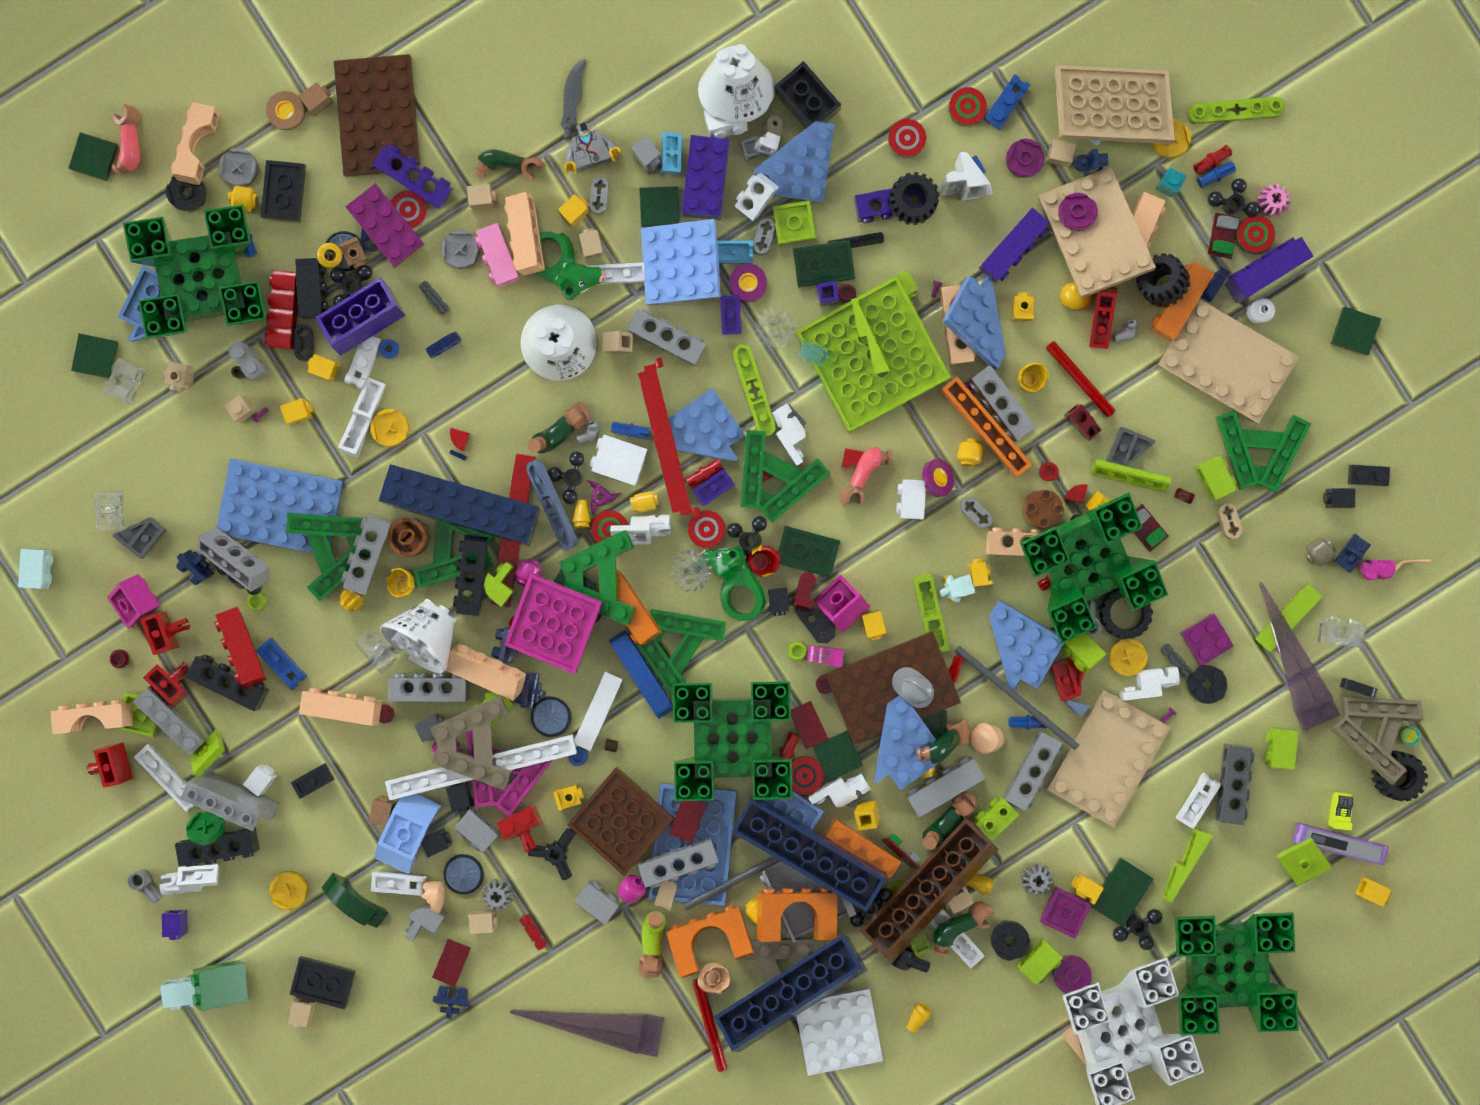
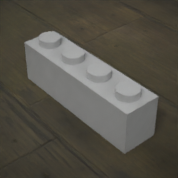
M151 685L133 701L189 756L205 742L206 738Z
M972 756L961 758L958 761V765L954 767L948 766L941 771L942 774L939 776L929 777L922 786L918 787L916 785L908 790L909 793L906 794V797L918 817L925 815L986 779Z

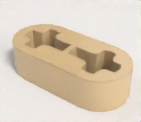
M1230 503L1221 504L1217 509V515L1222 532L1229 539L1238 538L1242 534V526L1237 509ZM1225 507L1231 509V512L1228 513L1230 520H1228L1227 515H1223L1222 511H1225ZM1229 522H1231L1232 527L1237 529V531H1234V535L1228 532L1231 529Z

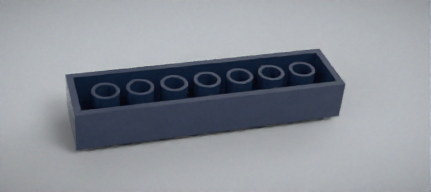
M392 464L389 466L378 500L387 506L526 546L531 544L541 511L535 505Z
M753 795L731 831L866 912L887 878V873L764 800H753Z
M842 934L714 1016L731 1051L739 1053L868 969L850 938Z

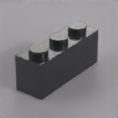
M317 258L295 259L298 317L302 319H316L315 317L329 309L328 302L325 301V294L328 291L327 283L324 282L326 268L319 264Z

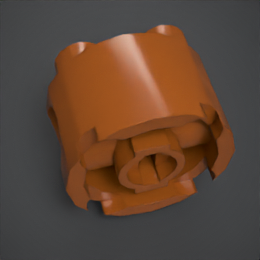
M1047 489L1032 492L1025 498L1022 504L1023 518L1029 525L1035 528L1054 526L1059 522L1064 513V506L1060 497Z
M402 518L390 526L387 540L390 548L398 555L415 556L427 548L431 536L426 525L420 520Z

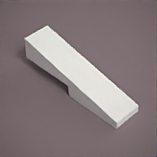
M369 377L367 378L353 408L352 418L338 446L340 452L355 458L359 457L386 384Z
M607 672L604 673L575 737V745L591 751L623 679Z
M942 909L930 924L936 929L937 926L951 919V917ZM965 932L957 936L953 945L950 946L970 969L985 957Z

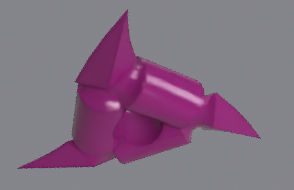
M587 480L593 488L592 502H590L593 517L597 507L613 502L622 494H610L601 484ZM603 493L604 499L598 500L597 495Z

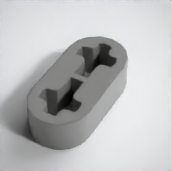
M603 177L595 178L591 184L589 207L596 215L603 214L608 204L609 184ZM599 182L606 186L601 189V194H598V188L595 187L599 185ZM600 198V203L603 207L596 210L593 204H597V199Z
M769 218L762 219L757 227L753 250L758 255L767 254L772 243L775 223ZM766 223H769V227L772 228V230H768L767 234L763 235L764 228H762L761 226H765ZM763 238L765 239L764 245L767 246V248H763L762 251H760L759 247L756 246V244H760L761 239Z
M973 498L962 500L960 504L962 513L976 526L986 528L991 525L992 515ZM965 502H973L972 507L976 512L974 513L972 510L966 511ZM977 513L981 516L987 515V524L979 523L980 518L977 516Z

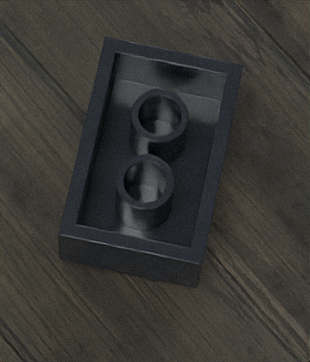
M804 61L774 86L777 97L805 129L815 121L827 123L841 110L842 104Z

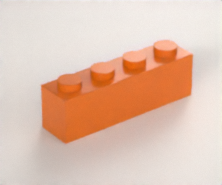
M1195 261L1185 266L1190 275V287H1187L1189 290L1187 294H1183L1184 298L1182 300L1178 299L1175 305L1172 303L1169 304V307L1162 305L1163 310L1161 314H1157L1151 323L1153 324L1151 331L1170 342L1176 339L1215 274Z
M617 569V600L636 607L630 625H622L630 629L632 632L630 636L636 644L639 643L644 646L660 635L662 631L621 570Z
M836 817L825 832L827 838L884 871L890 878H892L901 864L899 857Z

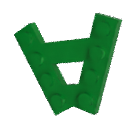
M1236 410L1215 417L1239 490L1259 484L1272 492H1277L1311 423L1296 415H1292L1284 432L1242 429ZM1248 448L1272 449L1274 452L1266 467L1254 466Z
M746 430L740 507L760 508L773 523L828 476L830 472L818 458L804 470H801L764 451L765 431ZM763 470L788 484L775 495L762 490Z
M287 513L286 533L307 534L320 568L321 575L307 586L308 590L319 601L342 583L341 579L344 570H349L350 564H347L350 553H355L357 547L353 545L356 536H361L363 529L360 528L363 517ZM327 535L347 537L351 549L337 561ZM367 549L360 551L362 557H369L371 555ZM360 567L354 568L353 571H357Z
M434 519L437 522L433 563L413 570L418 588L460 576V571L457 570L458 559H462V555L451 558L454 531L463 536L488 537V546L494 536ZM488 546L485 568L493 566ZM470 553L467 555L470 560L477 559L475 554Z
M623 530L559 562L566 578L564 586L602 601L599 614L626 626L630 625L636 607L617 600L616 557L634 548L628 531ZM598 565L599 592L584 586V572Z
M657 609L650 610L651 616L662 633L644 646L639 643L636 645L672 697L673 683H687L681 673L702 640L709 638L723 641L726 627L725 621ZM666 631L685 634L671 658H669L659 644Z

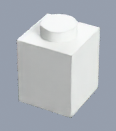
M262 764L255 768L243 785L256 796L264 794L277 775L274 774V770L270 766Z

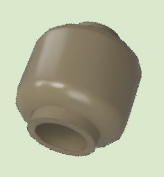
M1318 538L1306 547L1308 554L1305 556L1311 564L1315 563L1318 566H1323L1335 558L1334 552H1336V549L1329 539Z

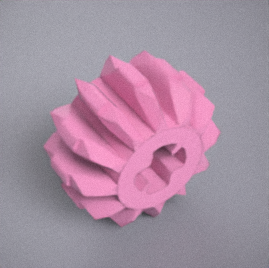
M1279 183L1274 184V186L1268 184L1266 189L1260 190L1261 196H1258L1257 200L1262 202L1259 204L1260 208H1264L1262 214L1269 212V217H1273L1275 214L1280 216L1282 211L1288 210L1287 205L1291 203V200L1287 199V197L1291 193L1284 192L1286 186L1280 188Z

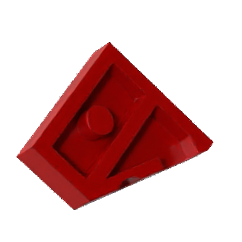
M1071 658L1055 662L1050 667L1061 701L1078 697L1082 691L1081 681L1084 672L1076 668L1075 662Z

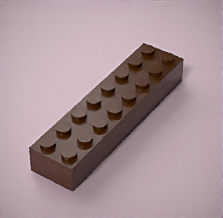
M965 818L866 923L860 932L885 958L893 962L998 851V848Z

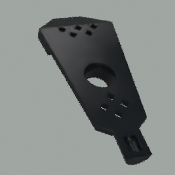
M794 596L792 599H790V601H791L793 604H794L795 596ZM795 607V613L817 643L828 644L835 638L836 625L814 607L812 611ZM811 615L816 618L813 623L808 620V617Z

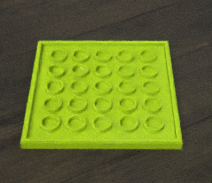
M898 275L857 297L891 369L890 372L874 374L867 337L859 338L852 301L795 331L849 433L952 378Z

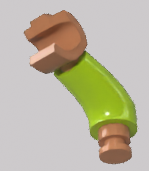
M657 911L648 913L642 926V954H647V956H640L639 973L643 974L645 978L659 977L661 974L662 958L656 957V955L661 956L662 935L666 921L664 915Z

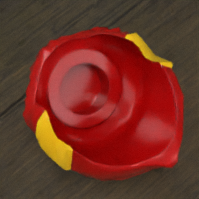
M757 546L748 554V568L760 577L773 575L780 566V553L770 546Z

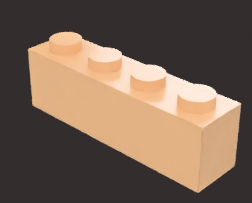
M527 192L505 197L506 205L504 208L509 220L507 228L511 234L512 241H510V247L514 254L512 261L514 269L522 275L545 270L534 197Z
M1143 192L1139 196L1132 215L1149 250L1151 243L1148 241L1151 235H1155L1158 228L1156 222L1158 218H1162L1166 208L1163 207L1165 200Z
M458 644L450 650L446 671L512 701L521 694L526 673L503 664L499 660H494L484 653L476 652L466 645Z
M310 687V690L302 691L299 714L374 726L379 724L382 702L375 701L376 697L364 696L363 699L357 698L358 694L346 693L345 696L339 695V691L328 690V693L321 692V688Z

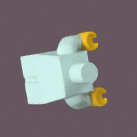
M970 574L955 579L952 575L942 577L945 580L943 581L945 588L940 589V594L942 597L948 595L951 605L959 603L961 597L975 593Z

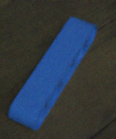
M624 630L609 640L610 644L657 718L661 719L672 712L673 704L627 631Z

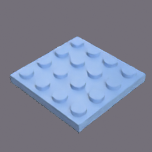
M709 219L641 228L646 305L721 297L716 220Z

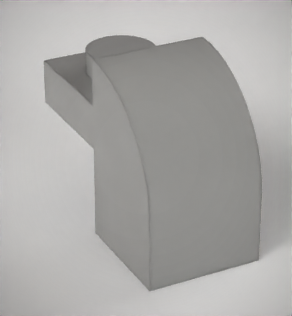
M430 904L419 906L408 917L412 921L405 930L408 933L405 939L412 942L422 926L435 933L447 912L441 909L440 913H435L430 910Z

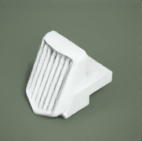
M966 152L959 153L955 162L956 171L949 172L939 188L941 196L959 194L961 201L978 199L980 196H990L993 194L989 180Z

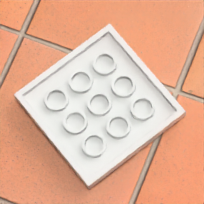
M869 986L831 993L797 1015L808 1076L883 1061Z

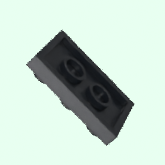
M266 160L260 215L262 219L291 222L301 221L306 172L305 164Z
M300 956L289 995L346 1009L356 970Z

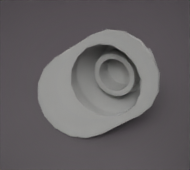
M904 667L895 672L892 678L893 688L910 705L916 708H923L932 702L934 689L928 679L913 668Z

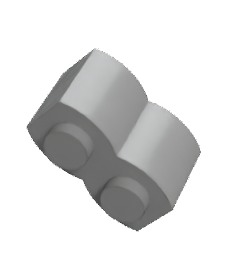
M238 341L229 348L230 356L235 362L240 364L242 372L249 379L259 382L269 374L267 366L257 358L255 350L250 345Z

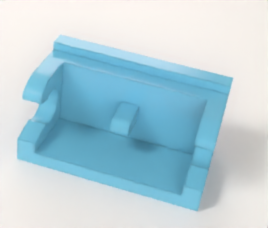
M662 132L660 174L670 173V176H677L681 172L682 134Z
M717 241L719 264H753V241Z

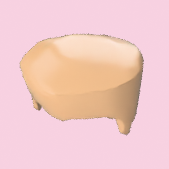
M980 723L971 732L970 741L976 751L988 754L1002 747L1004 736L997 726Z
M442 881L425 882L423 884L425 893L421 897L430 904L431 911L440 913L445 901L444 883Z
M707 963L699 973L698 985L705 992L721 994L730 985V972L720 963Z

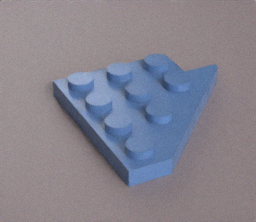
M815 121L754 168L753 173L769 175V179L779 186L773 196L824 202L835 124Z
M143 265L118 318L135 325L128 339L131 342L145 338L138 300L161 297L156 272ZM203 294L199 295L200 301H205L208 296Z
M968 276L963 281L942 322L987 365H991L993 369H998L1006 352L992 277H985L980 285L973 277Z
M713 388L669 418L677 451L736 462L739 460L730 446L743 438L745 434Z
M998 600L989 619L1008 686L1015 691L1020 680H1023L1038 689L1064 643H1060L1056 632L1007 603Z
M897 696L886 705L874 775L875 784L890 775L900 790L937 765L925 759L919 762L917 748L921 747V749H924V747H929V744L933 743L936 739L912 705L901 696Z

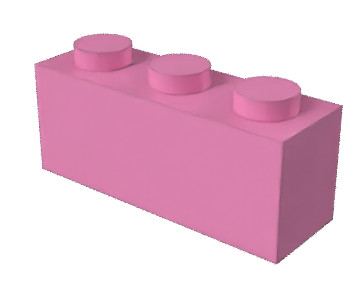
M495 223L477 230L478 237L475 239L479 249L483 248L485 255H482L485 265L490 266L491 273H489L492 283H496L501 288L521 280L518 271L513 267V258L500 225Z

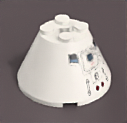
M739 44L718 51L716 58L701 76L698 94L703 108L712 117L724 119L727 123H745L760 117L769 109V105L775 96V83L770 71L745 45Z
M550 305L535 312L526 322L521 335V350L526 363L536 374L552 381H566L581 375L591 365L597 351V335L591 321L578 309L568 305Z
M425 599L421 604L382 624L379 629L380 633L398 652L402 649L410 655L408 657L409 660L431 672L442 674V672L446 671L454 626L457 622L448 615L449 610L442 605L437 607L433 602Z

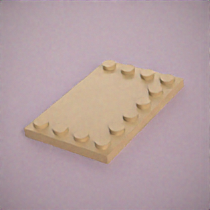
M1057 65L1055 67L1060 139L1172 144L1175 141L1169 70Z
M1111 167L1038 195L1039 202L1047 220L1050 222L1049 225L1081 298L1155 270L1156 266ZM1084 193L1096 202L1098 208L1097 218L1088 229L1073 231L1066 228L1060 222L1058 217L1059 205L1069 194Z
M1199 299L1176 339L1171 341L1157 366L1259 424L1298 361L1299 356Z
M1102 689L1074 738L1080 744L1076 750L1069 747L1046 789L1114 828L1168 734L1170 727Z

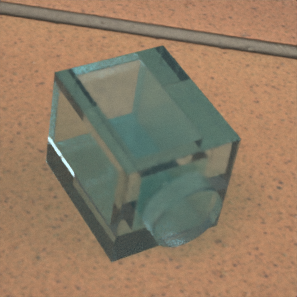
M803 340L797 359L822 366V363H826L829 352L826 351L827 347Z

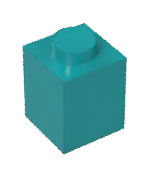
M1169 167L1161 177L1156 190L1173 198L1179 192L1187 176Z

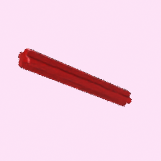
M1055 341L1049 343L1046 346L1049 353L1106 417L1113 415L1116 411L1114 407Z
M697 978L693 980V987L717 1071L722 1072L727 1070L726 1060L707 993L699 987Z

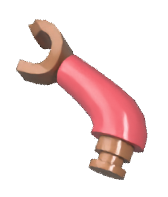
M128 103L123 104V117L117 114L111 115L113 121L121 125L119 160L112 165L113 170L119 176H123L128 171H135L141 159L136 128L140 124L141 114L134 106Z
M873 447L863 453L851 479V486L845 487L840 492V501L843 507L849 504L850 497L854 493L857 496V503L865 504V497L860 489L864 487L875 468H879L884 463L887 465L891 464V451L884 452L880 451L878 447Z

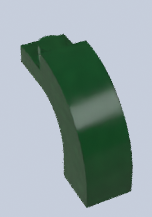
M334 872L321 887L328 899L339 910L364 926L368 924L378 928L388 915V911L385 908L363 898L354 890L348 879Z

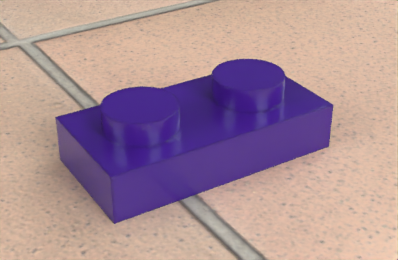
M740 295L721 296L722 335L742 334Z
M723 469L694 489L693 492L702 505L705 506L735 484L725 469Z

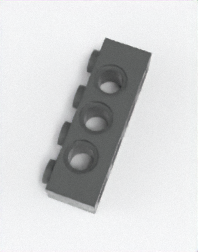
M1224 744L1220 773L1221 785L1218 790L1215 820L1220 823L1244 825V820L1247 819V809L1245 808L1246 801L1250 797L1248 782H1251L1252 779L1250 765L1254 761V752H1252L1250 747ZM1241 761L1240 769L1235 770V763ZM1235 780H1238L1239 786L1236 789H1233L1232 783ZM1236 799V806L1234 808H1231V800Z

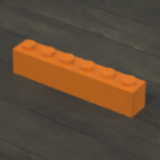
M957 376L940 390L943 396L1014 478L1020 476L1032 465Z

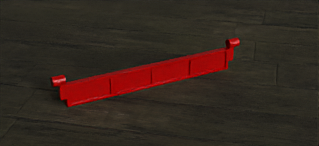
M655 358V364L644 366L645 371L639 372L638 377L672 513L680 511L681 516L692 513L693 518L701 516L699 507L691 508L656 370L657 368L664 367L662 358Z

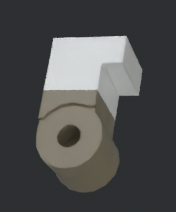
M770 116L763 124V137H760L755 143L754 150L769 156L777 151L783 128V121L779 116Z

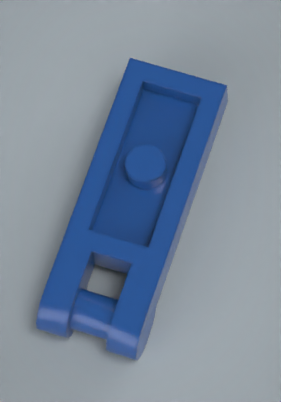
M1014 74L984 118L986 122L998 130L1004 125L1031 85L1028 82L1024 83L1021 81L1020 77ZM1014 86L1020 89L1018 94L1011 90Z
M269 638L256 650L290 689L294 690L300 681H304L308 677L273 638ZM291 671L295 674L293 678L288 676Z

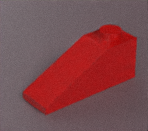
M1110 287L1097 292L1089 347L1109 348L1118 287Z

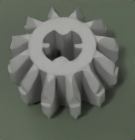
M1038 863L1036 868L1033 864H1030L1031 870L1024 868V872L1027 875H1021V879L1025 880L1021 885L1027 887L1026 892L1028 894L1033 891L1034 896H1037L1038 892L1043 896L1045 895L1044 889L1051 891L1048 884H1054V881L1049 879L1053 876V873L1048 872L1049 868L1047 866L1042 868V864ZM1036 876L1041 878V881H1038V883L1034 882V878L1037 879Z
M494 879L493 884L488 882L486 884L487 888L482 889V893L485 895L481 897V900H487L484 907L491 905V912L494 911L495 907L498 912L502 911V907L508 909V903L513 902L510 896L514 894V891H508L511 885L508 884L505 887V880L498 884V880ZM496 892L498 895H501L500 899L494 896Z

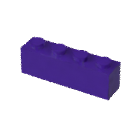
M1032 207L981 264L979 269L987 276H991L992 281L995 283L999 279L1003 281L1010 274L1008 269L1012 265L1016 267L1023 259L1020 255L1024 251L1028 253L1035 246L1033 241L1037 236L1042 238L1048 231L1046 226L1050 222Z

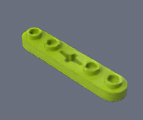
M1279 97L1197 103L1189 108L1187 117L1193 124L1275 118L1283 113L1285 104ZM1235 106L1237 109L1240 110L1245 108V110L1240 111L1237 115L1235 114V112L1232 111L1227 112L1229 110H1232Z
M740 344L733 351L734 361L757 431H765L766 437L775 432V421L752 350L749 346ZM750 381H753L755 387L760 389L757 392L759 400H756L753 393H749L751 390Z

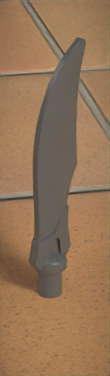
M586 59L581 60L573 67L564 87V110L561 126L564 129V139L567 140L572 139V130L577 125L576 108L581 100V79Z

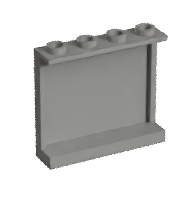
M213 772L189 780L180 798L185 802L251 831L254 830L260 818L272 821L280 805V802L265 795L256 796L246 787Z
M781 861L762 870L763 874L760 875L764 886L768 885L769 888H773L775 891H782V888H794V891H801V888L805 887L813 888V891H820V887H824ZM837 895V920L848 915L849 917L857 915L853 904ZM806 902L792 903L784 910L781 920L784 921L786 927L783 929L787 938L791 937L793 943L796 942V938L813 931V912Z

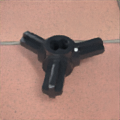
M566 828L558 841L554 840L552 844L547 843L546 846L536 845L537 848L531 849L528 852V856L545 858V861H549L552 866H556L561 879L567 880L572 877L566 862L568 858L566 853L569 850L567 847L576 833L571 828ZM559 851L560 854L557 856V854L553 855L552 852Z

